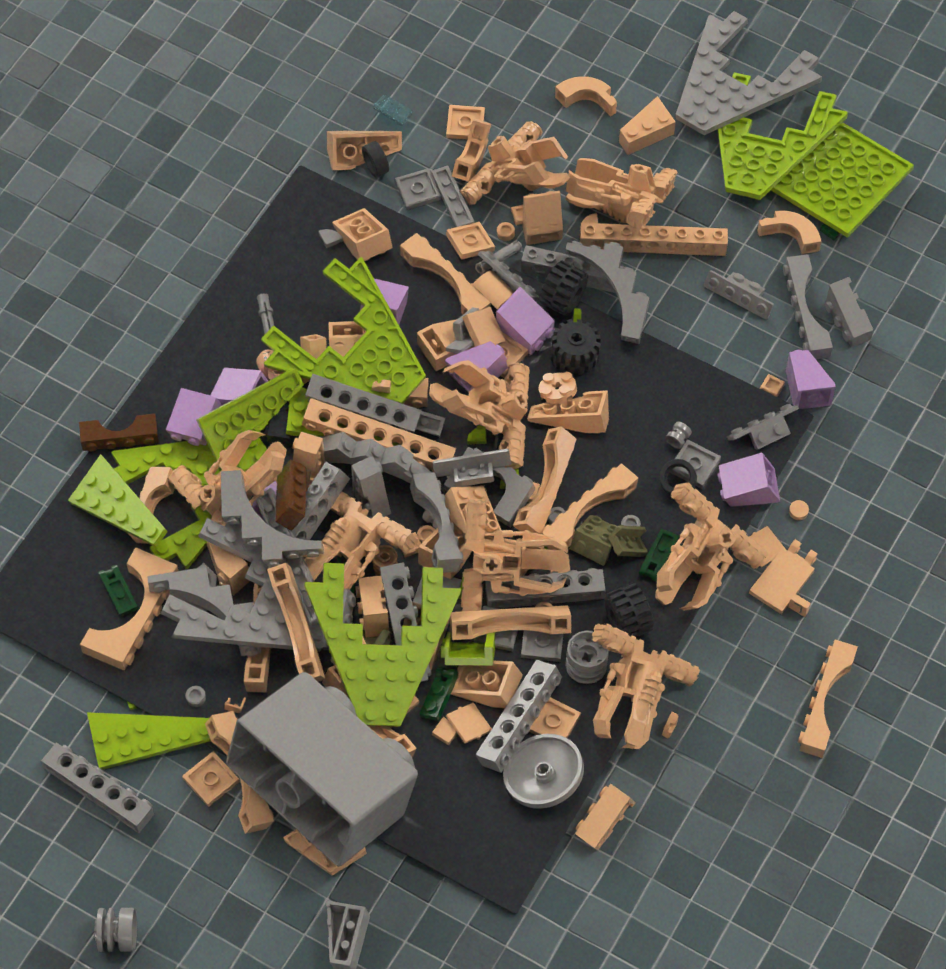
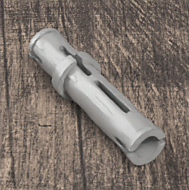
M514 240L494 253L496 255L495 259L499 262L508 259L522 250L521 243ZM484 260L475 266L476 271L480 274H484L492 268Z
M260 294L257 296L260 309L258 313L259 317L262 318L263 329L266 334L269 328L271 329L274 325L273 309L270 307L268 294Z

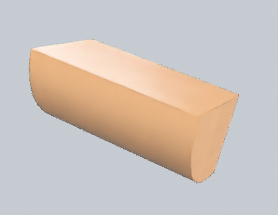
M494 271L484 273L472 284L496 309H499L514 293Z

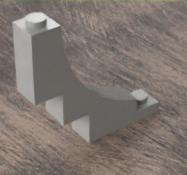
M206 567L147 576L149 592L159 593L169 589L170 595L202 606L222 620H225L231 605H233L230 584L210 587ZM249 602L233 606L250 614L254 604ZM239 645L241 656H254L257 653H261V647Z

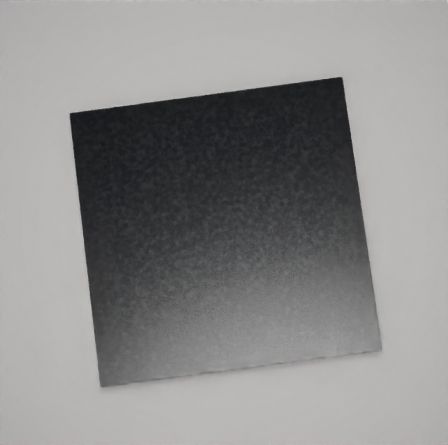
M298 166L106 427V429L111 431H121L128 428L134 422L137 415L156 414L159 443L89 451L0 571V632L154 716L210 718L215 714L230 712L224 709L228 698H231L230 704H238L239 707L243 699L246 698L241 712H234L235 717L239 719L294 679L296 674L285 650L271 648L267 691L247 692L244 684V674L248 656H241L239 645L174 639L172 635L178 622L162 614L154 617L151 630L145 633L140 649H136L134 660L131 665H127L125 671L82 653L80 643L89 628L101 631L118 628L130 621L139 611L144 599L145 590L141 581L128 572L127 562L135 548L152 554L150 551V546L152 545L149 543H136L127 532L72 505L68 500L100 454L114 469L118 467V464L112 456V451L187 441L184 439L181 441L174 440L166 431L181 388L211 395L224 368L259 370L256 363L257 357L262 351L271 349L261 342V338L265 333L262 318L259 317L258 313L260 310L257 300L258 295L268 294L270 307L273 309L274 326L301 347L300 337L317 334L326 338L327 348L329 346V322L354 321L353 318L360 312L361 303L323 275V270L334 258L348 269L351 268L357 259L352 255L344 241L326 248L319 236V230L330 229L337 232L333 226V221L363 208L389 230L393 247L385 253L378 254L365 261L374 279L409 287L407 304L399 326L429 381L427 407L416 409L445 418L440 437L415 430L414 434L456 448L453 457L463 456L468 447L473 450L477 448L483 453L493 451L495 435L492 431L486 429V444H467L469 433L477 428V426L468 419L450 413L447 408L433 401L429 395L430 385L439 383L451 391L457 389L460 394L469 396V392L450 376L448 371L443 372L447 366L436 371L417 345L418 331L435 323L456 320L463 314L461 313L459 297L449 282L430 270L412 267L400 255V245L418 233L421 237L426 238L429 245L433 249H437L445 260H449L454 269L463 273L470 284L483 275L478 273L475 268L476 264L483 261V259L478 255L461 260L447 236L304 166ZM509 267V271L512 274H517L523 279L522 282L525 285L535 289V294L539 298L534 301L555 321L554 329L559 328V324L562 322L567 324V320H573L574 310L567 316H564L539 302L544 283ZM580 301L575 308L581 309L582 323L586 324V322L591 323V328L595 327L598 330L597 335H600L601 344L596 366H592V370L589 372L584 370L582 375H578V372H574V375H572L577 385V392L572 399L582 397L583 393L589 391H608L609 421L606 432L584 433L565 429L576 438V442L552 508L561 507L567 511L569 506L575 501L578 502L587 490H592L598 480L607 477L612 468H617L622 463L638 477L637 487L624 499L611 500L594 506L579 519L574 528L575 531L590 515L598 516L603 521L616 526L621 525V521L625 516L634 515L639 518L640 527H645L646 532L640 538L648 553L661 528L679 535L680 538L684 526L690 523L695 524L697 518L683 512L679 507L680 504L671 497L672 495L664 490L660 482V471L668 461L674 460L682 447L675 448L671 446L665 439L666 435L673 430L674 424L682 422L691 429L692 433L687 438L688 440L721 456L718 465L703 489L697 486L695 488L706 497L707 501L712 502L715 508L720 509L718 520L730 528V530L737 524L740 530L746 532L762 504L730 507L726 501H723L720 490L723 488L718 479V473H720L719 465L763 453L775 468L777 480L813 421L814 416L801 408L783 416L791 434L760 449H755L749 433L735 440H728L727 436L732 434V430L739 427L744 429L748 427L747 423L756 419L758 421L765 419V414L773 411L777 413L781 411L780 407L790 403L645 332H642L640 344L621 340L622 321ZM490 304V307L496 318V311L498 309H496L492 304ZM552 336L543 342L542 347L538 351L535 350L532 355L527 354L520 362L529 367L530 374L527 412L520 420L526 426L524 463L522 467H519V476H527L534 483L540 484V486L545 466L543 443L548 429L557 427L529 422L527 418L531 406L546 403V399H542L539 393V384L543 380V376L547 373H563L559 371L560 366H554L553 360L550 357ZM499 376V377H498V379H500V380H501V379H503V380L505 379V378H503L502 376ZM310 380L307 383H305L302 387L307 389ZM324 389L321 392V395L326 398L331 397L332 392L328 389ZM287 401V402H286V405H287V408L289 409V401ZM292 435L290 448L285 447L287 452L283 467L290 459L293 460V442L299 436ZM260 436L259 438L268 449L270 445H267V437ZM410 449L412 453H419L416 449ZM428 455L432 460L437 459L434 455ZM329 463L339 468L350 478L342 492L358 502L353 493L351 468L353 464ZM381 472L391 514L386 517L390 518V521L393 520L406 529L411 530V533L416 532L417 534L419 528L425 525L433 527L432 523H427L423 520L422 517L426 510L414 502L410 483L386 472ZM670 472L667 475L668 484L673 488L678 484L688 483L686 480ZM147 475L128 484L139 499ZM450 475L436 477L437 480H440L441 494H444V496L447 493L444 483ZM490 482L471 485L484 486L493 511L506 490L500 489V487L491 488ZM176 488L173 494L160 500L154 509L153 515L168 531L163 539L199 521L191 508L192 504L186 501L187 498L182 496ZM329 510L310 540L322 541L325 534L330 530L331 524L344 516L341 517L332 510ZM498 521L501 530L520 532L513 525L510 528ZM523 535L504 537V539H522ZM383 538L380 539V545H379V546H381V545H389V546L393 547V546L390 545L388 542H386ZM206 546L188 569L184 568L177 556L168 560L178 565L179 571L196 569L205 563L216 574L208 546ZM569 546L567 554L569 555L570 570L587 571L591 568L603 569L605 594L630 583H635L641 589L651 608L654 626L653 630L637 636L636 639L644 641L643 651L651 654L653 650L657 651V654H661L662 650H664L668 655H673L701 608L685 611L679 609L692 601L702 574L692 571L681 585L672 603L663 605L656 599L657 582L652 581L650 577L638 575L648 553L644 557L618 556L612 547L607 563L603 566L569 549ZM393 547L397 552L398 563L404 562V567L408 566L410 578L407 579L408 586L413 587L415 597L424 566L418 564V553L404 557L400 548ZM729 547L727 551L732 556L734 552ZM474 551L470 553L462 568L453 576L454 578L462 580L464 569L473 568ZM337 555L328 563H336ZM365 556L360 560L362 564L365 563ZM243 559L244 561H246V562L248 563V569H249V567H250V565H251V562H249V561ZM373 561L368 563L364 570L365 574L361 578L376 576L373 572ZM719 563L718 566H717V568L720 569L721 566H722V563ZM115 564L118 566L138 606V610L121 618L98 574L102 570L107 571L111 569V566ZM650 565L648 569L655 571L656 567ZM529 569L524 576L534 573L539 575L548 574L550 570ZM323 570L314 582L323 583ZM394 580L392 587L395 590H400L403 588V583L401 580ZM485 581L482 582L481 610L483 606H487ZM248 582L235 595H232L233 605L254 603V582ZM585 582L580 583L582 586L588 585ZM459 597L452 612H462L463 607H461V599ZM356 598L355 609L352 612V624H360L359 619L363 618V614L358 613L357 602H361L360 598ZM399 599L396 601V606L403 610L407 607V602L404 599ZM604 599L551 604L552 606L568 605L571 613V633H563L560 662L540 660L555 665L562 676L559 685L556 686L550 697L581 712L579 720L567 738L577 746L584 762L583 777L575 792L563 802L551 807L531 808L524 806L510 795L504 783L503 771L501 773L482 766L476 757L477 751L488 734L468 743H464L457 734L450 745L445 744L432 735L433 730L443 717L447 719L446 715L457 710L458 707L474 703L491 728L494 727L505 709L490 707L450 695L440 721L422 718L419 713L435 679L437 667H445L446 670H458L459 665H445V658H441L440 647L433 668L430 670L431 675L428 676V681L420 682L415 693L419 704L405 715L400 727H390L400 735L405 734L417 748L412 759L415 769L418 771V776L405 814L376 837L377 840L510 913L517 914L622 740L632 713V698L622 696L610 720L611 739L599 738L595 734L593 719L598 711L601 699L600 690L604 689L607 682L610 664L619 663V660L623 658L621 657L622 654L609 651L606 673L602 679L595 683L585 684L575 681L567 673L565 666L568 642L573 635L582 631L594 632V627L597 624L611 625L605 609ZM164 600V601H163V603H162V609H163V607H164V605H165V603H166L167 600ZM536 605L497 609L533 608ZM209 610L206 611L207 613L216 616V615L213 614L211 611H209ZM388 611V624L392 640L391 645H396ZM405 618L400 621L401 627L403 626ZM450 620L444 638H446L447 632H450ZM518 630L513 652L495 648L494 661L514 662L522 673L519 686L537 660L521 658L524 630ZM475 638L452 640V642L474 643ZM321 649L317 653L324 675H326L328 668L334 666V664L331 662L332 655L330 650ZM616 675L609 686H616ZM192 686H200L205 691L206 700L199 707H192L186 701V691ZM528 732V733L524 736V738H523V740L521 741V743H522L523 741H525L526 739L531 738V737L536 736V735L533 734V733H531V732ZM211 741L203 743L206 746L214 749L215 751L227 757V755Z

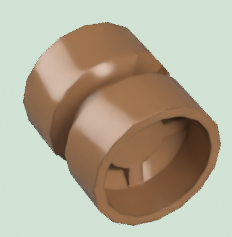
M389 545L379 546L380 552L372 560L373 572L376 576H381L380 567L398 564L397 552Z

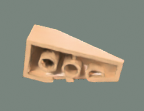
M327 131V151L332 170H351L356 168V166L364 164L362 146L373 141L379 143L386 156L402 150V132Z
M589 391L583 393L582 397L574 399L570 396L566 402L561 404H549L546 402L531 406L527 419L529 422L554 427L562 426L564 429L584 433L606 432L609 421L608 391Z

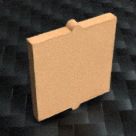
M768 526L758 532H753L750 536L768 553L764 562L760 564L761 568L772 562L782 548L785 549Z
M474 703L458 707L457 710L446 715L464 743H468L476 738L480 739L481 736L490 733L492 730Z

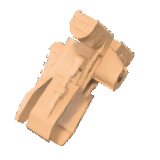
M532 121L526 122L508 141L504 136L496 137L491 145L488 146L492 162L486 163L460 192L469 205H475L482 198V195L490 192L495 182L509 181L514 184H522L529 191H534L540 187L548 189L560 187L566 183L570 176L568 173L546 171L544 169L546 165L543 160L559 156L564 157L566 160L568 156L555 137L537 140L543 133L542 129Z
M580 158L577 160L575 174L569 170L568 175L570 178L566 184L568 195L565 200L582 208L603 210V213H609V216H615V219H620L622 223H627L630 227L641 230L653 216L652 214H655L656 211L653 210L654 204L663 203L666 196L675 187L674 182L678 172L674 169L665 168L653 177L650 167L632 164L629 174H626L624 170L595 159Z
M469 360L460 361L445 368L443 372H455L474 388L469 391V396L460 394L457 389L451 391L439 383H433L430 385L429 392L432 400L447 408L450 413L468 419L476 426L480 424L486 427L494 435L502 433L504 436L499 445V450L509 449L511 465H508V467L513 469L522 467L524 463L526 426L520 420L527 412L529 367L517 362L509 364L504 380L487 373L486 368H479Z
M248 430L238 434L227 449L220 452L217 462L211 466L209 471L204 473L208 485L203 487L201 480L187 470L184 465L174 469L168 478L178 492L187 498L186 501L192 504L194 510L201 505L203 511L207 510L212 515L211 520L225 526L227 522H224L222 518L221 471L241 470L244 476L245 491L252 506L259 496L264 495V489L282 472L287 449L280 442L272 443L261 458L244 472L236 466L251 442L265 435L261 432ZM220 466L222 470L216 475L215 472Z
M688 482L676 485L671 493V497L680 504L679 507L683 512L696 517L697 520L695 524H686L677 543L671 546L672 552L668 560L657 573L656 599L663 605L672 603L681 585L692 571L702 574L692 601L688 602L685 607L679 608L684 611L697 609L707 604L715 589L721 586L723 575L726 573L729 565L733 563V558L727 551L729 547L738 560L746 562L753 569L758 568L768 555L767 551L764 548L762 549L753 538L748 537L744 530H740L737 524L730 530V528L718 520L720 509L715 508L712 502L707 501L706 497L696 488L694 489ZM722 563L721 568H717L718 564Z
M341 492L330 510L344 517L332 523L330 530L325 534L322 540L324 554H319L318 557L307 556L304 560L315 581L323 570L324 563H328L336 555L340 558L344 556L347 559L344 565V589L350 590L358 578L364 576V570L368 563L373 560L375 555L379 554L378 546L380 545L381 538L393 547L403 549L405 552H409L419 542L418 538L411 533V530L406 529L393 520L390 521V518L383 517L379 512L372 519L367 517L369 510L366 508L363 510L360 501L356 502L354 498H350L347 494ZM365 556V563L362 564L360 560Z
M475 499L468 501L465 529H467L465 539L467 540L466 544H464V549L474 551L473 568L464 569L462 612L481 611L483 581L491 582L494 593H515L521 596L552 593L564 586L566 578L562 581L548 584L520 578L521 569L558 571L566 569L569 556L566 543L555 536L549 537L547 535L531 533L529 530L513 532L512 530L499 529L495 532L493 540L485 539L487 501H477ZM523 535V538L517 539L516 542L505 541L504 537ZM553 545L554 547L560 548L563 551L546 549H522V547ZM506 581H514V586H519L520 590L510 589L509 587L501 586V584Z
M597 624L592 633V640L598 642V644H601L603 648L622 654L621 657L623 658L619 660V663L610 664L607 682L604 689L600 690L601 699L598 711L593 719L595 734L599 738L611 739V717L621 697L628 696L632 698L631 701L633 702L632 713L624 733L627 744L622 748L640 749L649 740L653 718L657 716V703L660 701L661 693L665 689L664 684L661 683L662 675L664 674L670 680L692 686L698 678L697 675L700 669L695 665L694 667L691 666V663L681 658H676L672 654L668 655L664 650H662L661 654H657L655 650L648 654L643 651V640H637L635 636H628V633L618 628H613L609 624ZM616 675V686H609Z

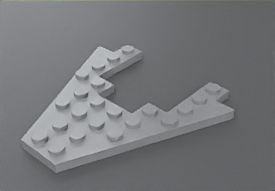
M735 11L724 21L709 15L676 112V119L697 132L706 135L820 83L822 76L811 71L819 63V58L804 50L773 83L758 75L747 86L722 72L730 64V59L719 52L748 23V18Z
M207 518L198 537L251 562L244 578L262 586L250 614L231 605L225 620L169 595L160 614L178 622L172 638L293 650L289 630L267 569L272 567H268L262 561V543H259L257 546H249L244 543L242 539V521H239L238 524L226 523L223 526ZM309 623L317 652H320L325 643V637L319 623L314 626Z

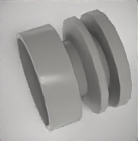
M593 631L578 632L568 642L566 670L570 677L579 683H595L602 679L606 673L609 650L592 640Z
M105 908L98 909L94 930L98 952L105 951L106 942L108 952H113L115 942H118L120 952H135L137 942L136 908H121L118 917H115L114 908H109L108 916L106 915Z

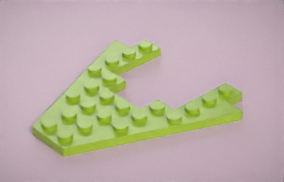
M734 72L732 76L747 86L751 82V76ZM819 91L805 130L787 127L782 141L750 134L752 119L744 117L717 129L725 191L761 200L847 119V111L833 109L837 95Z
M360 257L350 269L334 258L323 270V275L364 306L353 319L366 332L344 357L328 346L315 359L273 325L261 338V342L274 351L264 362V366L281 372L296 368L302 378L311 380L312 374H316L403 404L424 381L426 374L363 258ZM382 380H390V394L372 391L373 382L381 383Z
M260 438L251 442L236 467L241 468L245 472L261 458L267 448ZM188 441L111 452L118 464V467L114 468V470L127 485L147 475L150 467L164 466L174 470L184 465L187 470L201 480V485L204 487L208 485L204 473L209 471L211 466L216 463L208 444L195 446L188 443ZM219 468L215 472L216 475L220 472ZM191 505L199 521L163 539L157 547L150 546V551L153 555L167 561L177 556L184 568L188 569L207 546V541L198 536L206 519L211 520L212 515L207 510L203 511L201 505L195 510Z
M324 563L323 583L305 582L304 587L348 698L355 708L356 716L367 726L400 727L461 593V588H443V568L423 567L421 626H402L401 646L362 644L363 624L343 623L344 564Z

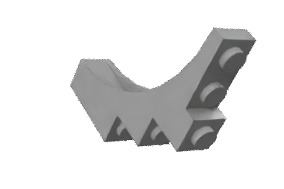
M577 241L567 242V255L579 258L595 267L614 288L619 298L623 315L621 340L640 344L650 297L642 292L633 293L637 275L632 268H620L624 253L623 247L618 243L610 242V244L605 243L604 250L595 245L588 247L583 246L582 243Z
M344 432L320 437L323 438L325 462L355 464L373 456L376 462H380L383 472L411 483L412 474L433 473L414 460V454L401 445L385 448L372 438L355 441Z
M241 470L221 471L222 518L228 524H238L239 521H242V539L244 543L249 546H257L259 543H262V561L265 565L275 567L285 563V556L295 559L299 558L300 555L318 557L319 554H324L322 541L290 537L275 530L260 518L249 503L245 491L244 476Z

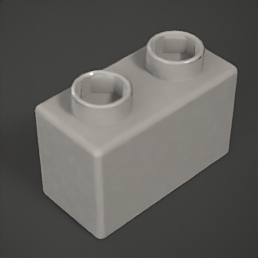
M307 672L300 673L236 721L226 760L227 766L338 867L342 866L403 817L418 776V771L415 769L410 753L401 743L391 738H380L356 716L352 702L341 690L332 686L324 688Z

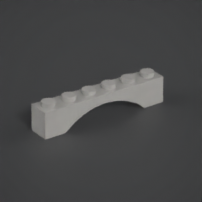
M809 255L787 257L786 264L783 265V273L788 277L787 288L792 293L791 304L796 308L795 319L800 324L799 335L804 340L803 350H809L815 359L829 358L833 349L829 332L821 327L813 318L805 299V289L812 274Z
M435 472L412 474L410 490L413 500L430 514L438 528L439 539L434 545L431 558L434 568H443V573L459 572L460 564L463 563V553L458 548L459 541L454 535V524L449 519L450 512L445 506V496L441 494L440 480H437Z

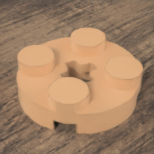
M570 372L547 373L539 384L540 397L546 399V402L549 404L564 403L571 395L572 397L575 396L577 392L576 381Z

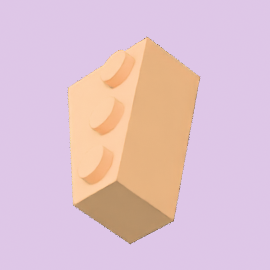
M658 96L620 129L619 143L627 155L674 135L676 122Z
M301 432L299 438H295L293 442V461L301 463L306 468L307 491L325 464L323 438Z
M381 576L358 578L359 586H355L356 598L361 599V602H357L358 613L363 614V618L359 619L360 624H363L366 638L376 637L380 635L383 629L389 631L388 611L386 609Z
M612 784L602 789L599 794L601 798L597 804L593 803L587 812L589 815L585 821L582 819L576 827L577 832L575 834L597 850L611 835L617 822L623 820L625 817L623 814L629 806L633 807L636 803Z

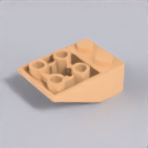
M548 191L546 193L523 196L522 228L527 245L562 240L563 223L560 191Z
M456 320L435 323L417 332V345L436 371L447 366L445 360L448 357L456 355L454 352H447L446 347L455 341L453 322Z
M354 321L329 322V346L344 357L364 335L366 330Z
M484 486L451 487L445 494V506L450 512L449 519L464 534L467 531L465 529L466 512L468 511L466 505L470 499L487 501V523L484 537L495 536V532L499 529L501 530Z

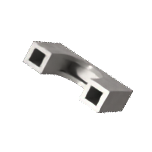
M468 447L463 456L483 452L477 448L473 450ZM503 466L493 468V475L505 483L506 490L494 509V513L498 521L511 528L518 510L526 505L535 491V487L529 477L519 476L513 468L508 466L506 468ZM454 474L450 475L444 483L447 492L451 487H456Z

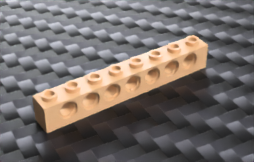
M581 223L580 243L588 247L595 245L604 250L605 243L615 242L623 247L624 252L726 256L728 229L645 225L643 229L638 230L624 224Z
M310 398L302 422V426H305L306 429L310 431L317 430L326 436L344 432L355 441L371 438L375 440L374 437L379 436L382 438V441H375L385 448L393 447L392 443L397 442L408 451L416 449L419 453H412L414 454L413 459L427 469L432 470V472H434L433 461L435 460L430 459L428 455H434L437 458L436 460L453 458L456 448L312 398ZM324 417L328 421L322 422L319 418ZM337 424H344L346 428H340ZM356 430H362L364 434L360 435L356 433Z

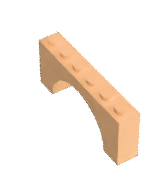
M135 548L130 556L127 568L128 572L136 576L144 586V599L139 611L130 621L118 628L105 631L89 628L80 643L82 653L124 671L127 665L132 664L136 649H140L145 633L151 630L154 617L160 614L163 601L167 600L170 595L169 589L159 593L149 592L147 576L179 571L178 565L138 548Z

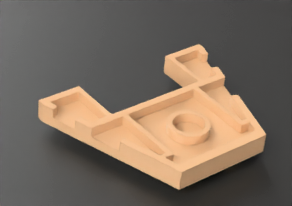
M297 829L283 837L289 846L330 875L336 874L367 854L364 847L342 866L338 867L312 843H309Z

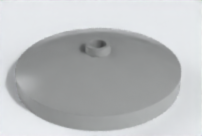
M557 734L536 735L520 743L519 748L510 758L509 764L504 768V783L510 795L518 803L531 808L551 807L569 798L578 788L584 773V762L577 746L566 737Z

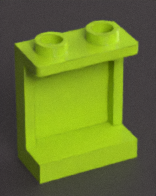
M447 632L446 638H443L441 658H445V665L493 666L495 632L486 635L485 643L452 642L451 632Z

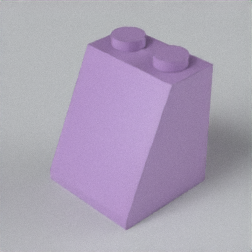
M374 279L397 323L400 324L407 304L409 287Z
M521 287L496 311V320L501 331L527 348L530 355L535 350L538 351L542 347L543 342L550 338L555 330V321Z
M491 341L450 356L445 360L447 367L460 361L469 360L479 368H486L487 373L497 378L508 369L504 349L498 344L495 346ZM449 372L450 376L468 392L474 388L455 372Z
M809 350L789 352L786 375L793 405H798L801 409L831 406L836 387L833 380Z
M224 368L210 396L216 397L221 405H224L264 384L268 380L260 370Z
M181 388L166 431L174 440L181 441L184 439L195 446H199V444L206 445L207 442L196 419L222 405L214 396Z
M763 453L719 465L720 473H718V479L723 488L720 490L721 497L730 507L780 502L775 468Z

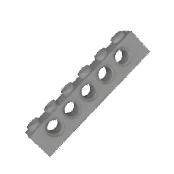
M525 246L521 260L522 273L547 278L553 267L563 260L588 273L586 287L616 293L605 276L589 263L564 253Z
M312 374L305 394L308 402L312 398L413 434L422 411L316 374ZM324 389H328L332 392V395L329 398H324L321 392ZM346 395L350 398V402L342 404L339 398ZM364 401L368 404V408L360 410L357 404ZM377 408H384L386 414L382 417L378 416L375 412ZM395 414H402L404 421L398 423L393 417Z
M325 462L306 491L305 517L292 530L295 538L302 540L311 539L350 480L339 468L328 462Z
M404 562L380 567L395 644L401 646L400 621L402 619H409L411 626H421L416 623L415 618L419 617L417 606L412 605L411 598H414V591L412 586H408L407 579L410 578L408 566L404 567ZM394 580H401L403 588L395 590L392 587ZM399 599H404L407 602V607L403 610L396 606V601ZM429 664L421 682L428 681V676L431 675Z
M591 568L587 571L570 570L565 573L550 572L543 575L534 573L528 576H520V578L548 584L562 581L566 578L565 584L568 585V587H562L552 593L527 594L525 596L515 593H494L491 582L485 581L487 606L492 608L537 605L540 602L553 604L605 598L603 569ZM506 581L501 584V586L509 587L510 589L520 590L519 586H514V581ZM585 582L588 585L582 586L580 583Z
M540 660L535 661L477 751L476 757L482 766L502 773L505 766L509 764L510 758L519 748L524 736L529 732L531 725L540 715L543 706L550 699L552 692L561 681L562 676L555 665Z
M56 742L41 760L46 771L137 833H140L154 816L152 804L144 798L141 800L136 797V793L130 788L125 789L120 786L119 781L115 778L105 776L99 767L95 766L93 768L81 755L77 757L66 745L61 746ZM66 762L72 763L68 767H63V764ZM81 773H87V776L84 778L78 777ZM97 784H103L99 789L94 788ZM112 795H119L115 800L110 799ZM130 805L136 806L131 811L126 810V808Z

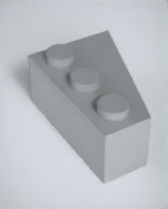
M847 277L829 285L825 308L833 316L836 327L841 329L844 340L849 342L851 347L871 340L873 327L865 310L860 309L856 301L859 297L857 293L853 294L849 286L852 281L850 277Z
M373 456L351 465L353 493L356 499L362 503V509L366 508L369 510L367 517L372 519L378 512L383 517L391 514L380 462H376Z
M326 900L330 964L333 969H356L370 915L366 907Z

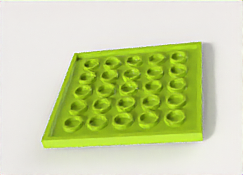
M842 122L771 191L848 238L913 170L914 165Z

